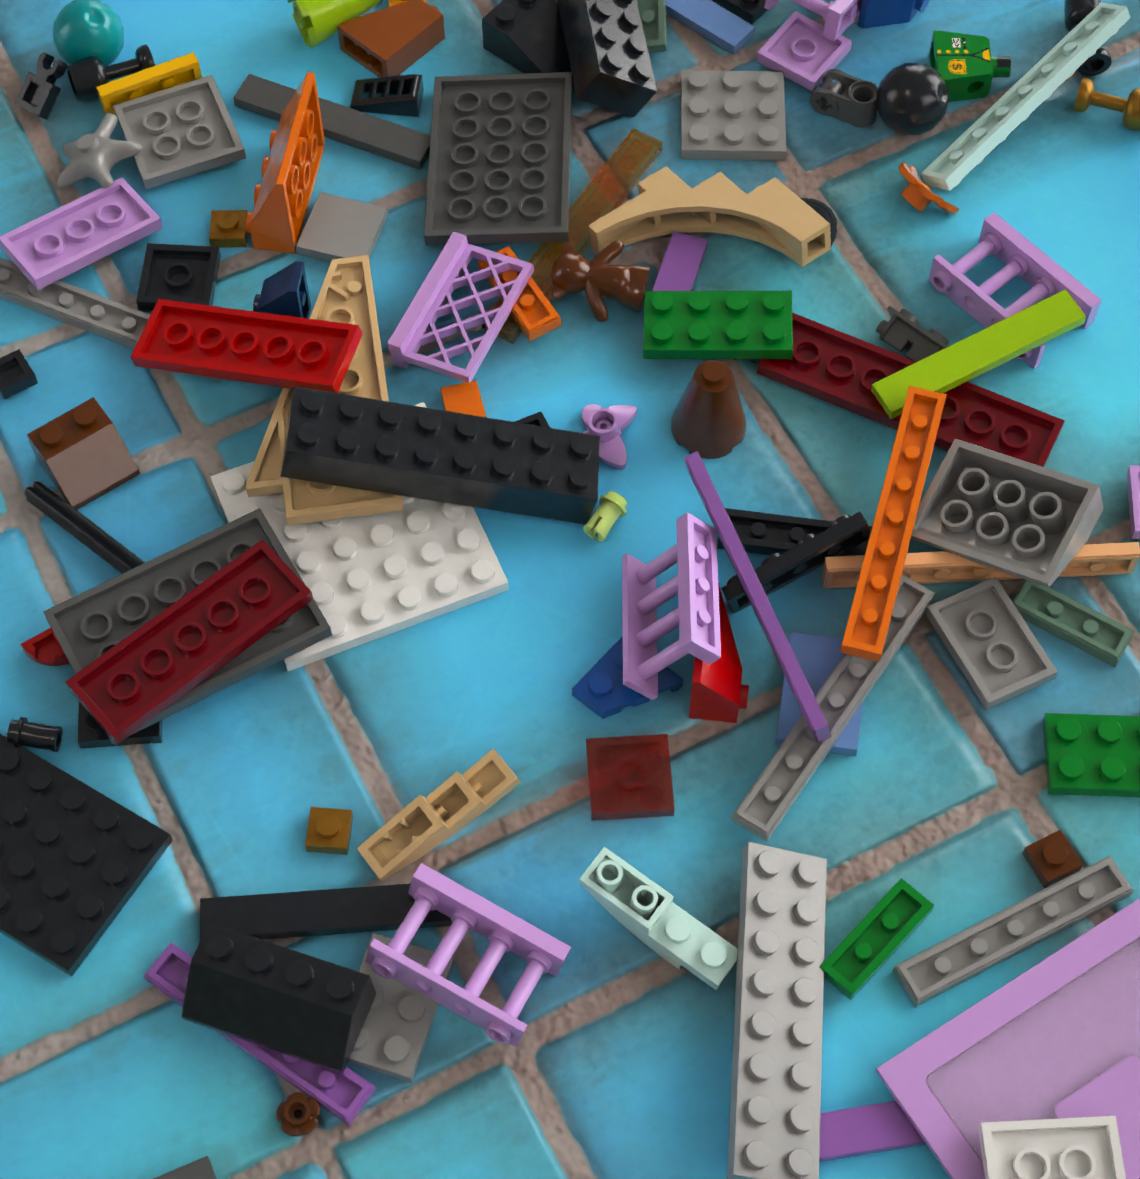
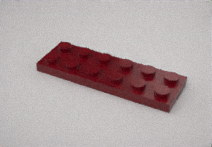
M262 539L65 681L66 685L117 745L313 600L312 591Z

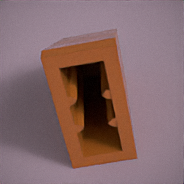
M409 0L344 21L337 26L340 50L379 78L399 76L445 39L443 14L437 7L430 6L423 0Z

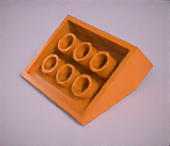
M307 72L282 113L277 130H272L271 152L269 157H264L263 180L261 184H257L255 187L254 211L248 212L246 218V232L251 234L254 249L296 254V245L301 236L325 148L316 78L313 72Z

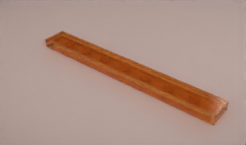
M633 128L571 206L569 212V242H543L528 261L534 267L531 277L547 299L552 294L551 290L554 286L551 278L552 266L554 261L561 255V247L569 243L574 247L577 254L582 255L591 244L588 225L621 205L662 152V141ZM501 298L498 299L490 311L501 307L503 304ZM511 313L497 336L513 344L522 333V330ZM485 323L482 324V328L488 330Z

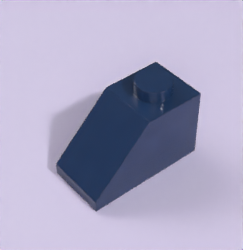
M296 261L265 279L261 295L256 294L254 297L253 311L309 319L311 302L304 262Z

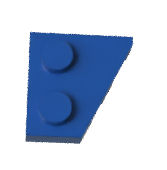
M622 637L572 688V696L602 719L620 713L625 707H636L650 701L644 695L623 685ZM668 667L658 672V693L669 689L673 693L683 686V678Z

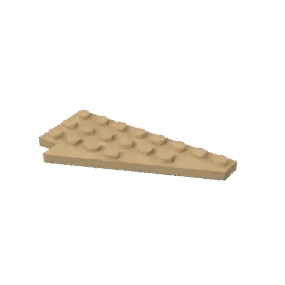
M369 255L332 259L309 319L359 325L363 334L338 393L389 402ZM283 387L246 482L248 498L283 493L288 526L404 510L403 499L400 495L280 477L288 412L293 389Z

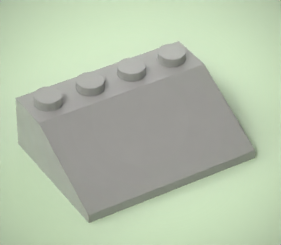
M955 438L919 504L911 539L1049 588L1087 542L1104 509L1100 486Z

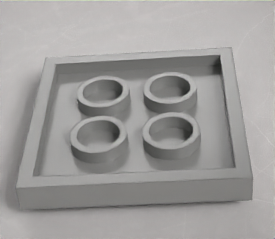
M681 70V159L785 161L784 72Z
M212 75L113 105L125 140L137 142L142 146L141 151L132 157L146 190L246 158L243 144Z

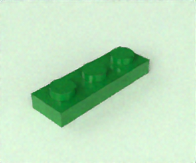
M901 878L819 966L824 971V978L848 999L852 1000L932 912L934 904Z

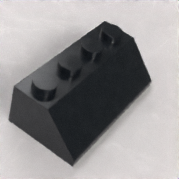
M209 922L190 963L182 1018L343 1074L375 999L376 991L370 975Z

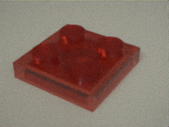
M668 734L586 739L591 821L674 816L675 808Z

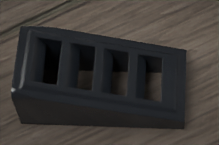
M409 74L356 80L350 108L360 112L419 117L424 93L423 76ZM363 92H370L369 98L362 99ZM377 93H381L382 97H376Z

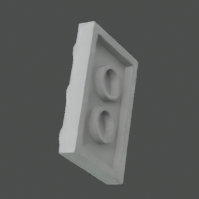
M996 577L927 606L925 615L985 710L1056 678L1057 669Z
M373 933L358 972L370 975L376 996L348 1063L412 1083L440 1004L394 978L391 980L385 979L372 970L371 965L365 962L373 939H376L388 946L392 939ZM409 944L403 955L426 967L435 951ZM451 957L441 974L447 980H449L455 963L454 957Z

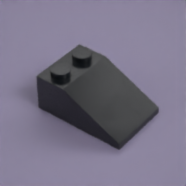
M503 0L482 18L483 48L524 74L572 72L559 6L556 0Z

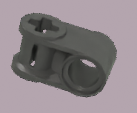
M830 69L824 74L821 87L813 91L810 96V104L822 115L837 118L860 128L868 127L876 121L878 87L870 81L861 80L837 69Z

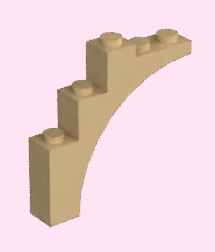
M665 166L638 182V196L628 200L620 207L588 225L591 248L596 255L610 243L617 240L622 241L624 246L648 238L673 234V231L679 233L711 232L750 239L782 252L802 267L831 250L830 223L776 177L746 194L722 172H718L694 188H690Z

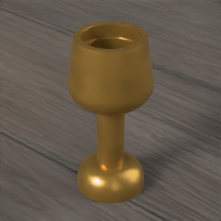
M1085 77L1082 78L1073 108L1074 112H1085L1090 105L1122 112L1124 126L1128 129L1140 130V88L1132 90L1128 99L1094 91L1095 85L1093 81Z

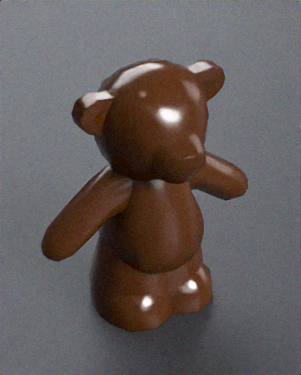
M619 240L610 243L590 262L585 257L577 254L571 244H564L561 247V255L554 261L552 266L551 278L554 285L551 290L552 297L561 299L566 293L573 294L585 290L588 303L599 322L608 320V311L602 297L615 300L624 306L641 312L650 266L609 265L623 251L624 244Z

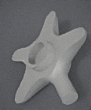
M106 113L98 129L93 134H85L77 141L68 142L63 146L64 155L71 160L59 176L57 186L64 188L78 180L93 178L102 187H110L113 184L110 170L114 164L139 153L142 146L137 142L111 140L110 136L118 122V118L112 113Z

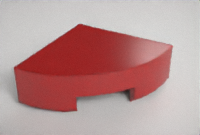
M51 627L21 643L26 655L37 663L47 666L69 664Z

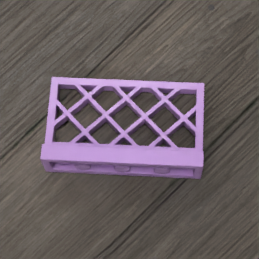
M453 232L387 342L393 364L407 369L409 364H413L471 383L512 311L515 302H517L533 274V264L468 244L466 235ZM472 258L485 261L488 264L487 268L470 274L467 270ZM508 270L520 272L517 279L504 284L501 283L498 274ZM493 276L497 286L477 293L473 283ZM469 285L473 295L453 302L451 298L452 292L455 289ZM501 295L504 301L501 307L485 312L482 302ZM477 304L481 314L461 321L457 311ZM453 313L457 323L437 330L434 325L437 318ZM485 323L488 329L485 335L469 341L465 330ZM461 332L465 343L444 349L441 339ZM434 341L437 342L440 349L439 352L428 356L417 353L422 345ZM469 352L471 360L465 369L451 365L449 358Z

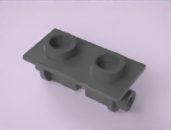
M889 306L887 310L891 319L889 322L882 320L876 329V332L880 334L879 338L900 353L909 342L912 343L913 346L906 356L916 362L949 347L947 345L949 340L935 329L927 332L918 325L920 321L903 308L898 312Z

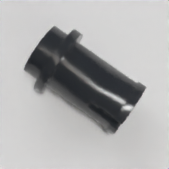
M20 717L19 720L13 719L10 722L7 742L14 743V747L20 745L22 747L27 746L58 752L62 742L63 729L59 726L53 727L28 722L26 717Z

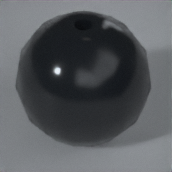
M904 63L893 68L882 79L877 91V110L886 126L901 135H921L931 131L945 116L949 102L948 88L942 76L935 69L923 63Z

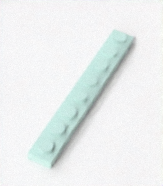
M1100 3L921 173L924 183L948 191L956 187L999 143L1003 142L1044 100L1048 99L1089 57L1093 56L1097 49L1118 32L1119 28L1131 18L1127 6Z

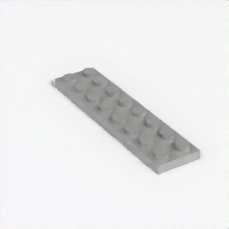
M748 842L742 848L727 1179H819L824 971L819 966L824 962L827 859Z

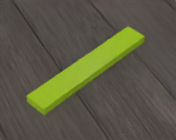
M1065 289L873 383L871 391L889 418L892 419L902 414L909 386L945 393L1084 324L1086 315Z

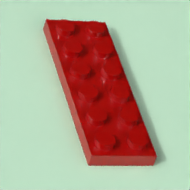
M158 299L130 358L137 367L291 389L297 386L338 393L363 334L359 325Z

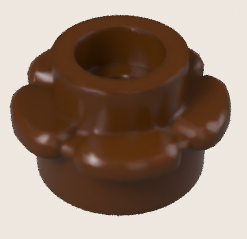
M296 1092L290 1094L286 1102L279 1104L276 1118L281 1122V1129L287 1135H307L318 1125L320 1106L314 1098L309 1099L305 1093ZM298 1110L303 1113L300 1118L294 1116V1113Z

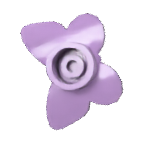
M590 404L583 408L582 421L587 429L582 433L600 436L599 459L602 463L616 469H625L627 454L624 442L620 436L622 435V430L636 417V406L613 405L609 408H603L599 405Z

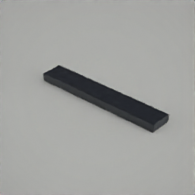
M410 884L200 898V940L209 922L261 940L398 930L415 900L413 896L408 894ZM436 909L430 910L419 928L450 926L452 921L450 917Z

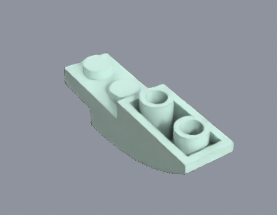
M606 847L601 850L580 877L579 883L614 918L678 970L683 966L710 987L717 990L737 963L738 949L673 903V895Z

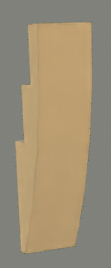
M493 748L462 775L456 771L426 798L422 795L416 797L356 849L377 877L384 881L455 835L507 795L521 781Z

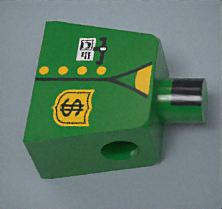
M933 31L929 50V63L931 68L940 73L946 83L949 92V102L984 98L989 94L993 77L1010 76V56H991L990 41L986 36Z

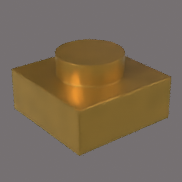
M212 210L209 233L210 245L214 247H247V210Z
M311 807L305 842L306 851L348 855L353 822L352 810Z

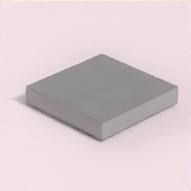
M320 192L296 245L297 254L329 262L332 259L369 255L370 259L388 217L387 208Z

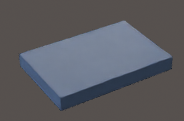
M790 631L788 642L814 696H816L844 655V653H840L843 639ZM785 676L783 679L775 740L777 745H782L802 716L800 707ZM862 704L829 752L856 756Z

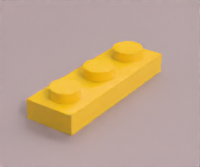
M194 52L110 81L96 88L104 114L112 113L115 115L113 108L115 104L202 78L199 61Z

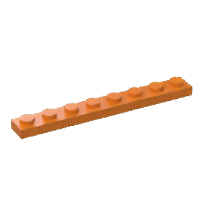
M912 386L908 388L840 653L880 662L947 394Z

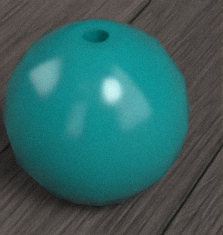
M73 0L63 7L54 21L53 38L58 53L67 63L73 64L86 57L95 56L106 67L115 61L124 46V27L119 15L105 3L99 0Z

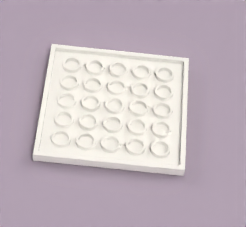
M424 402L414 405L427 408ZM254 461L210 476L228 523L259 508L261 509L303 582L312 591L313 599L331 627V636L283 659L287 671L509 590V582L480 520L471 506L402 496L404 510L288 526L283 493L248 498L246 482Z

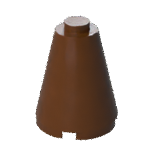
M717 360L705 361L696 368L673 412L671 420L672 435L680 446L681 443L690 450V454L698 451L700 457L705 459H715L728 455L732 452V448L739 442H742L746 433V417L732 371L725 363Z

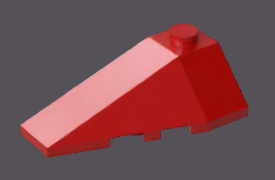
M718 582L721 658L709 665L695 657L689 718L737 723L739 709H747L749 685L741 684L743 669Z

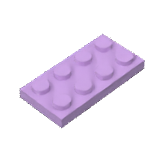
M122 177L113 181L110 187H101L0 236V248L34 287L40 290L162 229L161 218Z

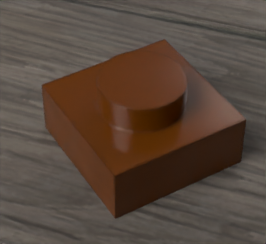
M1061 830L1026 846L1022 852L1044 888L1080 871L1083 863Z

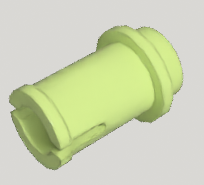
M613 491L600 496V505L588 523L583 527L584 532L592 539L598 534L596 538L598 542L605 541L607 534L617 519L625 516L627 512L625 508L627 501Z

